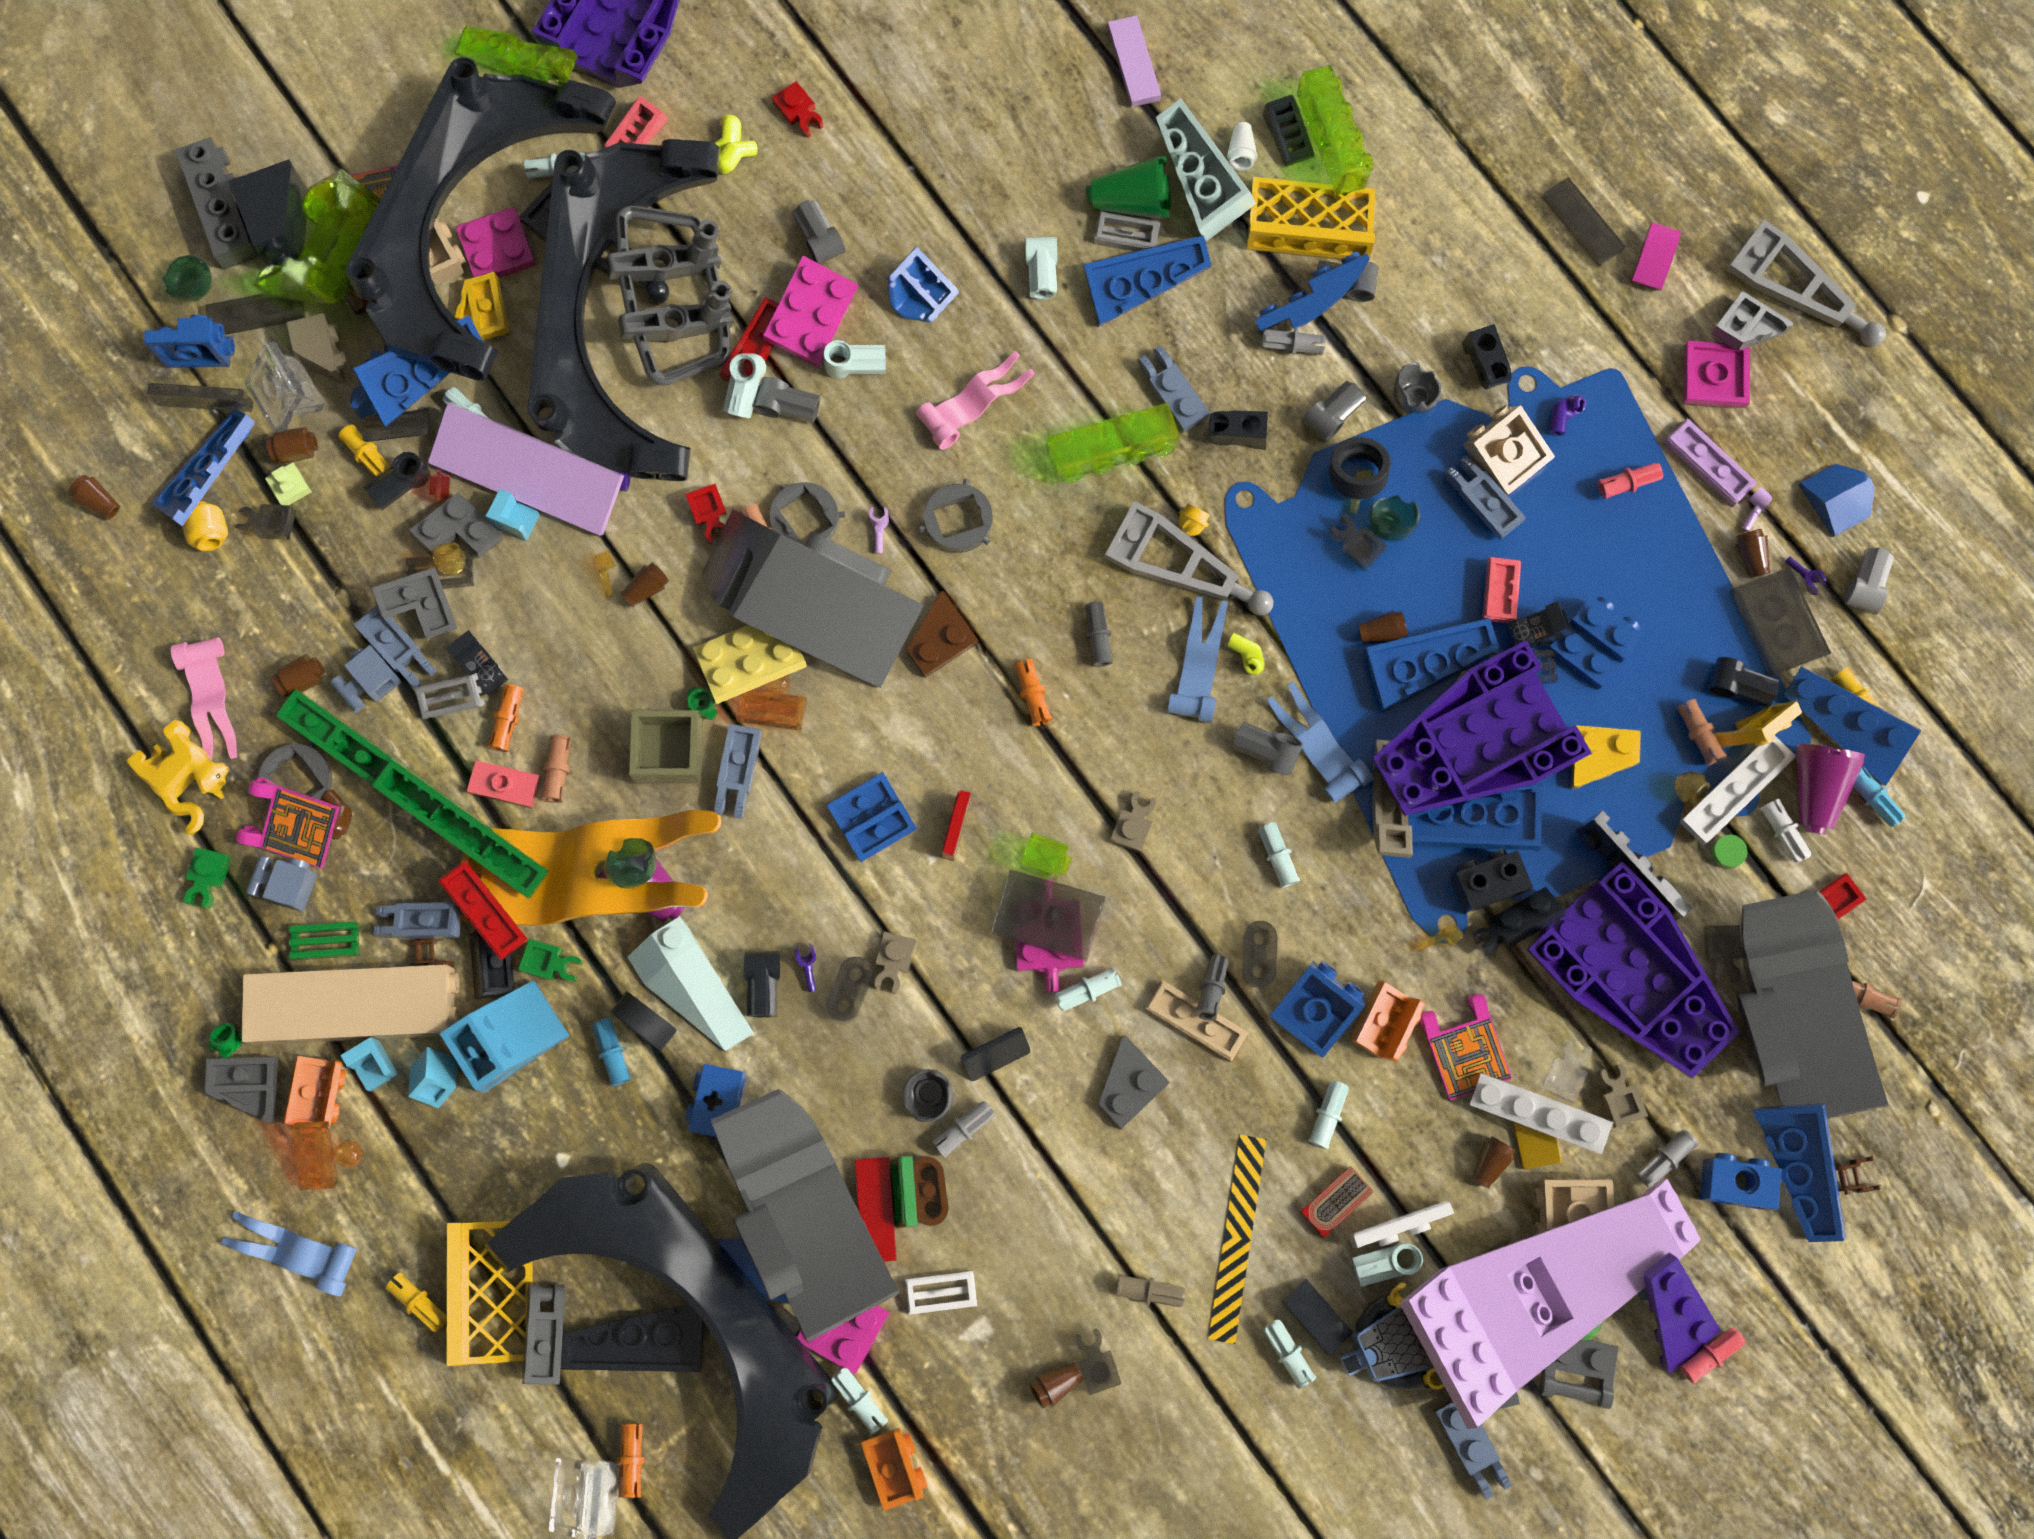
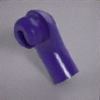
M1582 395L1568 396L1553 406L1549 430L1551 435H1565L1567 420L1584 411L1586 400Z

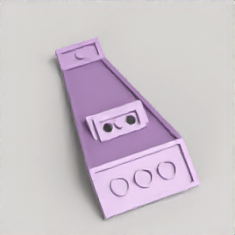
M1668 1179L1656 1182L1636 1199L1439 1269L1404 1298L1400 1305L1467 1429L1478 1428L1515 1392L1644 1289L1646 1285L1643 1274L1669 1252L1680 1260L1701 1239L1680 1203L1677 1194L1674 1192Z

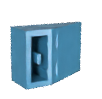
M534 980L468 1014L440 1033V1036L473 1088L481 1093H486L570 1036Z

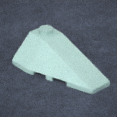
M680 916L652 933L628 956L629 961L646 987L724 1051L729 1050L754 1034L687 924Z

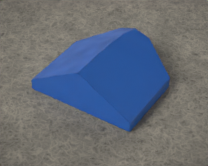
M917 246L887 277L890 305L903 318L933 322L959 293L958 289Z
M1834 464L1799 484V487L1832 537L1871 516L1875 487L1871 478L1863 471Z

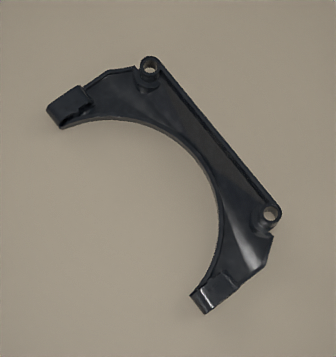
M467 57L457 58L450 63L346 267L347 276L356 296L370 301L366 307L368 317L391 352L473 380L484 381L498 354V350L480 341L455 320L444 306L433 284L429 253L435 219H437L440 209L456 185L473 168L500 150L524 140L553 133L602 131L616 105L615 98L609 92L569 79L563 80L561 85L558 86L522 74L492 75L484 73L483 77L479 76L476 63Z
M667 139L662 141L661 145L619 142L602 150L585 154V161H583L577 151L571 149L560 152L555 159L529 389L528 413L541 430L557 432L554 442L560 449L612 471L626 473L630 477L650 480L686 481L688 479L691 448L667 441L639 426L613 403L602 388L590 362L585 339L584 317L589 285L601 256L616 236L615 217L617 213L626 206L648 208L650 205L672 194L714 183L718 177L720 147L706 141ZM578 166L575 172L566 173L569 167ZM552 408L549 416L545 418L539 417V412L542 409Z
M641 1163L627 1170L617 1179L611 1170L566 1175L550 1187L532 1205L518 1214L485 1245V1248L506 1273L534 1260L557 1255L591 1254L614 1258L632 1264L659 1278L679 1293L699 1314L721 1349L729 1369L737 1409V1434L730 1472L721 1494L706 1516V1520L722 1539H738L810 1474L823 1426L815 1420L834 1402L837 1396V1389L832 1384L831 1378L654 1165ZM636 1174L643 1178L644 1189L637 1185L635 1181ZM811 1390L819 1391L823 1396V1402L816 1401L812 1396Z

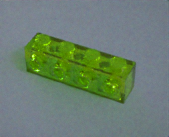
M1329 65L1303 71L1296 94L1335 194L1340 195L1365 189L1370 173L1373 171V160L1371 155L1366 153L1363 146L1362 132L1359 127L1355 126L1353 121L1351 104L1346 102L1343 96L1341 79L1339 76H1335L1332 66Z
M1167 402L1049 436L1046 439V451L1057 483L1062 481L1073 483L1081 480L1086 474L1093 472L1104 474L1113 470L1114 466L1124 463L1131 466L1142 462L1145 457L1169 455L1178 447L1180 436Z

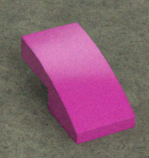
M1654 222L1650 223L1631 282L1658 291L1662 290L1674 258L1681 231Z

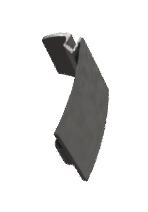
M732 509L703 569L704 581L710 596L718 606L729 610V615L881 688L924 606L884 586L891 573L890 569L813 531H810L803 545Z
M1817 890L1742 905L1743 965L1750 992L1737 994V1001L1762 1084L1764 1086L1775 1084L1781 1106L1825 1103L1827 1119L1888 1106L1889 1103L1870 1047L1847 964L1849 959L1845 942L1832 906Z
M777 1089L710 1120L736 1188L747 1211L733 1218L739 1236L769 1299L772 1300L785 1293L807 1342L899 1294V1290L850 1195L828 1146L814 1120L802 1106L788 1094Z

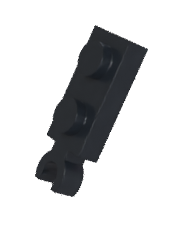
M1544 887L1490 918L1491 928L1476 930L1472 934L1474 942L1477 945L1487 940L1488 942L1481 947L1485 956L1492 955L1497 951L1501 943L1504 942L1510 948L1566 916L1564 907Z

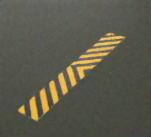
M1240 1135L1209 1340L1231 1344L1236 1342L1267 1139Z

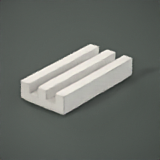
M973 1271L905 1280L909 1315L977 1306ZM962 1279H967L968 1286L913 1292V1286ZM969 1293L970 1300L915 1307L914 1300Z

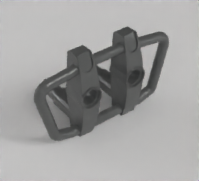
M626 206L615 217L617 253L609 254L605 261L609 279L619 280L626 312L620 315L618 319L621 339L635 341L647 377L655 384L662 386L676 383L723 364L730 355V328L734 323V319L730 314L731 305L728 302L732 291H729L731 286L727 282L719 280L717 271L721 265V257H718L719 248L718 244H716V238L719 234V230H717L718 225L712 220L701 221L697 216L640 206ZM634 218L691 227L694 235L690 245L666 246L658 244L649 248L629 251L627 222L629 219ZM653 260L663 261L666 264V267H657L653 263ZM706 273L709 292L703 304H670L665 307L638 311L632 281L665 282L670 279ZM673 319L678 323L679 327L672 328L665 323V320ZM718 331L717 353L666 373H662L657 369L648 341L674 342L678 339Z

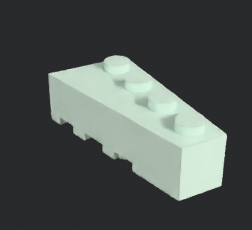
M1180 98L1159 114L1156 119L1182 183L1197 227L1207 242L1253 207L1256 202L1243 181Z

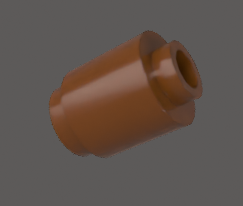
M306 427L275 432L273 436L266 439L270 459L273 462L280 461L281 464L313 458L314 451L318 450V442L314 432H309Z
M304 654L278 668L277 673L272 675V680L279 693L284 698H287L295 689L303 693L322 683L321 675L325 674V671L316 657L310 658L307 654Z

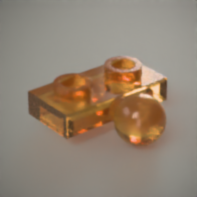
M786 675L765 684L767 691L752 689L741 694L736 720L737 722L801 731L807 706V697L785 694L791 685L790 678Z
M329 1121L294 1123L291 1128L300 1190L335 1188L338 1182L335 1162L337 1161L342 1167L351 1168L358 1165L362 1160L363 1149L356 1141L346 1140L340 1143L337 1148H333Z

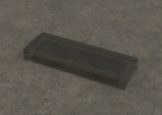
M1569 177L1544 193L1542 199L1598 267L1624 250L1626 247Z
M298 286L205 305L207 317L211 318L214 323H221L224 327L225 335L285 324L286 322L306 318L302 291Z
M151 383L148 384L147 395L158 406L232 411L235 408L241 412L253 411L254 402L243 389Z

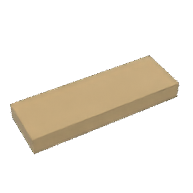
M1162 980L1145 1010L1229 1062H1232L1249 1032L1217 1014V1019L1213 1021L1200 1019L1195 1013L1198 1001Z

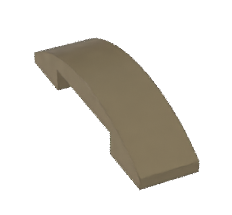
M1376 739L1374 756L1391 741ZM1373 762L1372 818L1378 855L1411 858L1413 855L1412 826H1408V815H1403Z

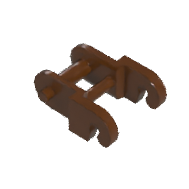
M444 938L415 939V941L409 942V945L414 946L415 961L411 962L410 966L448 965L454 967V961L437 962L434 958V945L437 941H443ZM429 945V960H422V946Z
M1875 1157L1850 1160L1851 1165L1843 1166L1842 1162L1837 1163L1838 1167H1835V1171H1838L1842 1187L1838 1188L1839 1192L1844 1191V1194L1848 1195L1850 1194L1849 1190L1857 1189L1858 1193L1882 1189V1185L1866 1187L1865 1184H1861L1857 1170L1861 1163L1875 1161ZM1852 1168L1856 1185L1849 1186L1845 1169Z

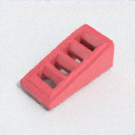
M639 95L604 146L607 148L618 143L620 140L625 143L648 144L669 118ZM644 113L652 117L649 122L641 117ZM636 122L645 127L642 132L633 126ZM628 131L638 137L635 142L625 135Z

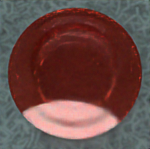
M437 470V476L430 475L429 495H436L435 502H440L441 499H449L450 474Z

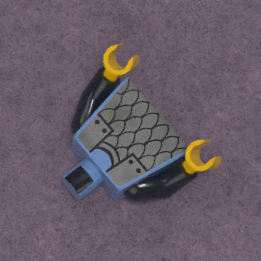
M1403 1282L1399 1283L1391 1293H1386L1367 1304L1356 1322V1331L1351 1335L1357 1349L1340 1356L1342 1365L1348 1376L1366 1369L1371 1381H1379L1384 1388L1405 1392L1429 1387L1439 1390L1445 1386L1436 1379L1435 1368L1430 1369L1428 1372L1424 1371L1431 1367L1414 1329L1400 1305L1403 1298L1400 1297L1398 1291L1402 1290L1406 1284Z

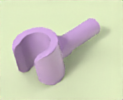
M1760 487L1748 499L1755 508L1750 512L1741 528L1744 532L1750 531L1757 516L1760 515L1761 511L1772 500L1771 495L1764 488Z
M873 507L869 511L870 525L874 528L875 554H882L884 528L889 523L886 507H884L885 515L879 519L874 517Z

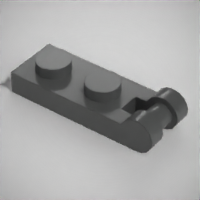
M540 1284L528 1285L522 1384H559L565 1304L564 1284H553L552 1288H542ZM540 1302H551V1312H540Z

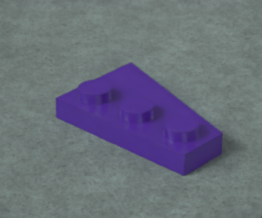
M1669 1252L1643 1275L1650 1310L1655 1314L1657 1329L1654 1332L1656 1341L1661 1345L1663 1355L1660 1357L1661 1368L1670 1374L1721 1330L1679 1259Z

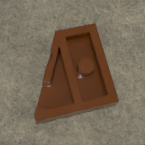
M942 591L909 644L907 653L924 678H927L977 645L978 639L947 595Z

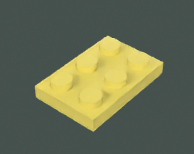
M750 625L693 647L716 704L807 667L801 650Z

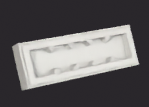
M1440 1202L1350 1234L1349 1240L1352 1248H1359L1378 1241L1380 1247L1398 1241V1233L1410 1230L1411 1235L1427 1231L1431 1229L1429 1222L1452 1215L1454 1212L1450 1202Z

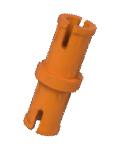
M1026 659L1025 664L1021 660L1013 665L1022 688L1020 692L1021 699L1026 701L1032 725L1040 726L1041 721L1044 725L1052 721L1043 695L1046 693L1045 687L1040 685L1033 659Z
M511 684L503 685L498 709L493 712L492 716L494 724L487 744L488 748L500 752H508L512 731L519 722L517 714L524 693L523 688Z
M620 1424L621 1448L620 1457H617V1465H620L618 1498L641 1497V1464H645V1457H642L641 1448L643 1424Z

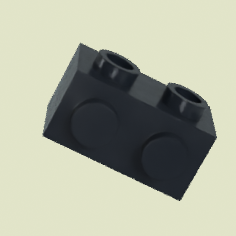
M1502 849L1488 855L1489 861L1477 865L1476 860H1472L1457 866L1459 872H1456L1450 879L1464 914L1521 895L1533 888L1518 850L1508 854L1506 849Z

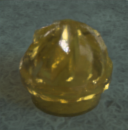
M445 543L434 549L432 561L440 573L451 576L463 570L466 556L458 544Z
M1692 771L1682 773L1676 778L1675 791L1680 800L1683 802L1689 801L1693 805L1699 803L1710 788V784L1705 781L1704 775Z

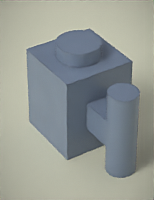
M371 645L354 652L349 662L344 665L354 679L346 683L341 676H337L330 682L331 686L354 713L361 711L365 707V704L359 698L365 691L378 702L402 683L401 679Z
M260 855L245 893L259 897L264 885L266 888L262 896L263 898L272 903L304 912L317 878V874L308 869L309 863L295 858H290L288 863L276 860L271 873L268 871L272 859Z

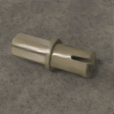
M1119 1274L1116 1297L1121 1296L1146 1301V1305H1150V1302L1182 1307L1185 1300V1288L1154 1282V1278L1151 1277L1148 1281Z

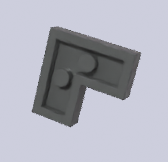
M459 492L409 530L410 536L432 557L456 538L478 559L503 540L502 533Z
M435 567L372 588L383 619L415 608L426 639L458 629Z

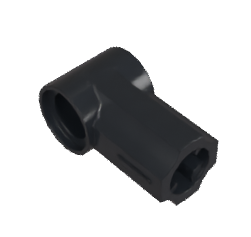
M403 452L394 459L393 465L364 486V489L383 511L412 488L424 486L430 478V470L415 453ZM412 465H417L416 471L412 475L406 476L407 469Z
M1730 657L1717 658L1708 685L1709 692L1724 698L1738 697L1766 708L1771 706L1778 692L1779 680L1745 668V664L1737 659Z
M746 951L744 954V978L747 981V1016L756 1018L777 1017V981L780 980L779 951Z

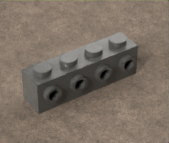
M209 137L176 149L177 157L208 242L219 264L225 270L260 257L251 242L229 182L236 179L233 173L229 174L226 166L231 163L224 147L218 148L212 138Z

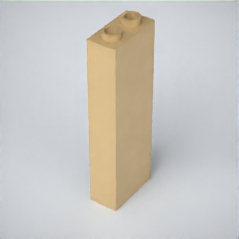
M448 965L243 975L242 1042L254 1046L367 1040L370 1037L374 1039L440 1036L441 1032L460 1020L459 1009L454 1007L455 993H459L460 988L459 975L455 973L454 968Z

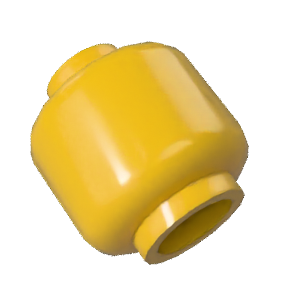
M203 501L198 503L182 526L186 542L200 551H212L219 548L228 536V528L222 510L214 504Z

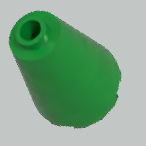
M1156 156L1092 178L1091 185H1086L1087 203L1093 204L1094 210L1157 219L1170 218V214L1167 211L1171 209L1169 174H1163V166H1168L1166 157Z

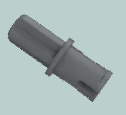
M1091 602L1085 607L1088 625L1086 639L1090 640L1092 665L1094 667H1104L1113 664L1109 644L1111 631L1107 629L1104 604L1102 602Z
M1218 954L1211 957L1206 979L1200 982L1201 996L1195 1012L1196 1016L1207 1021L1217 1019L1220 999L1226 992V987L1223 983L1229 961L1226 957Z

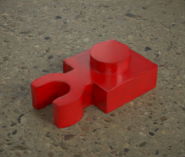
M797 81L772 97L773 104L790 125L799 121L801 133L805 137L809 138L811 136L810 129L807 127L809 123L817 124L820 129L824 128L822 117L818 113L813 112L815 110V103Z
M716 484L685 494L696 524L706 523L707 525L705 537L710 545L714 543L711 536L712 531L715 529L723 530L725 526L723 522L719 521V518L727 515Z

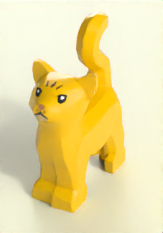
M173 720L163 729L164 735L172 747V752L168 756H166L167 750L156 744L150 759L145 760L146 755L142 751L137 750L126 761L137 776L147 782L155 794L164 801L168 811L176 816L189 815L191 817L189 825L184 830L186 834L191 835L201 829L204 823V814L196 804L192 802L179 803L177 798L192 781L196 780L201 793H213L218 798L223 799L224 794L221 788L226 784V775L229 772V767L223 762H212L204 749L190 741L189 735L191 731L189 727L184 725L182 721Z

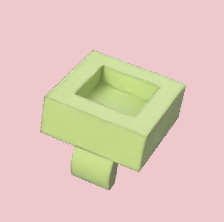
M294 463L274 470L270 476L265 478L283 508L312 492Z

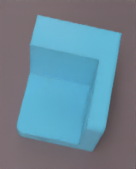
M499 489L486 514L488 521L497 529L525 541L528 540L540 516L537 510L518 503L512 493L503 489Z
M368 1038L341 1055L346 1066L355 1069L367 1091L371 1092L399 1075L381 1042L374 1038Z
M427 1047L410 1068L408 1097L439 1108L456 1089V1059Z

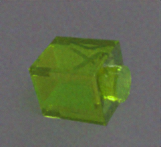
M1032 832L1020 863V869L1057 882L1060 874H1067L1073 858L1067 855L1069 845Z

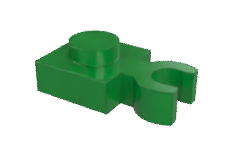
M196 847L186 879L194 882V885L186 891L184 903L193 906L196 896L202 894L203 901L201 907L210 909L214 902V897L211 893L212 887H223L232 857L227 854Z
M529 938L518 970L553 981L555 972H557L564 980L574 983L577 982L578 978L568 975L567 968L570 964L582 966L583 961L576 956L561 958L562 948Z

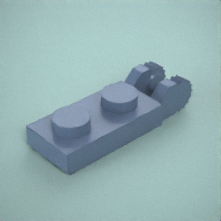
M1158 346L1154 349V353L1164 371L1157 374L1150 360L1144 355L1138 358L1137 362L1149 380V386L1179 429L1184 433L1209 418L1210 412L1178 366L1173 364L1169 354L1162 346Z
M1464 456L1459 460L1460 466L1468 477L1473 480L1467 483L1458 471L1451 467L1445 471V477L1451 486L1459 491V495L1493 534L1501 540L1522 524L1526 518L1488 473L1482 471L1471 458Z
M378 604L354 623V626L397 673L400 672L414 688L421 686L414 673H411L406 668L411 661L416 659L420 663V667L431 676L437 672L421 654V649L391 616L383 619Z
M729 724L716 784L718 792L715 802V813L722 815L725 811L727 791L738 792L737 801L734 806L735 818H743L747 794H750L759 752L762 737L761 729Z
M454 902L396 903V906H377L375 908L376 916L381 918L392 917L394 918L393 926L373 927V936L398 939L459 938L462 912Z
M1453 1401L1434 1410L1467 1475L1472 1477L1485 1500L1493 1497V1494L1480 1470L1489 1465L1495 1474L1497 1482L1504 1490L1512 1486L1509 1477L1499 1462L1500 1457L1482 1424L1478 1428L1467 1429Z

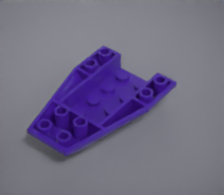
M550 0L532 30V35L562 63L617 88L641 84L671 35L680 0Z
M1527 640L1470 669L1372 758L1404 816L1531 786L1592 754L1577 726L1575 725L1569 729L1566 727L1536 675L1543 667Z
M1623 861L1619 862L1583 891L1564 909L1566 916L1545 927L1527 949L1533 958L1575 1002L1689 1078H1693L1740 1033L1669 909Z

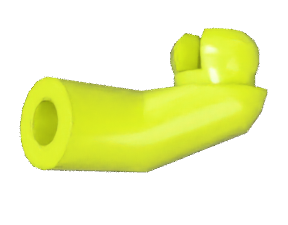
M725 115L720 120L722 138L714 143L720 147V152L727 143L741 140V123L734 115Z
M738 141L727 143L720 152L718 172L728 174L736 167L742 157L756 156V142Z
M1233 633L1227 647L1241 654L1245 671L1248 674H1260L1265 666L1260 646Z

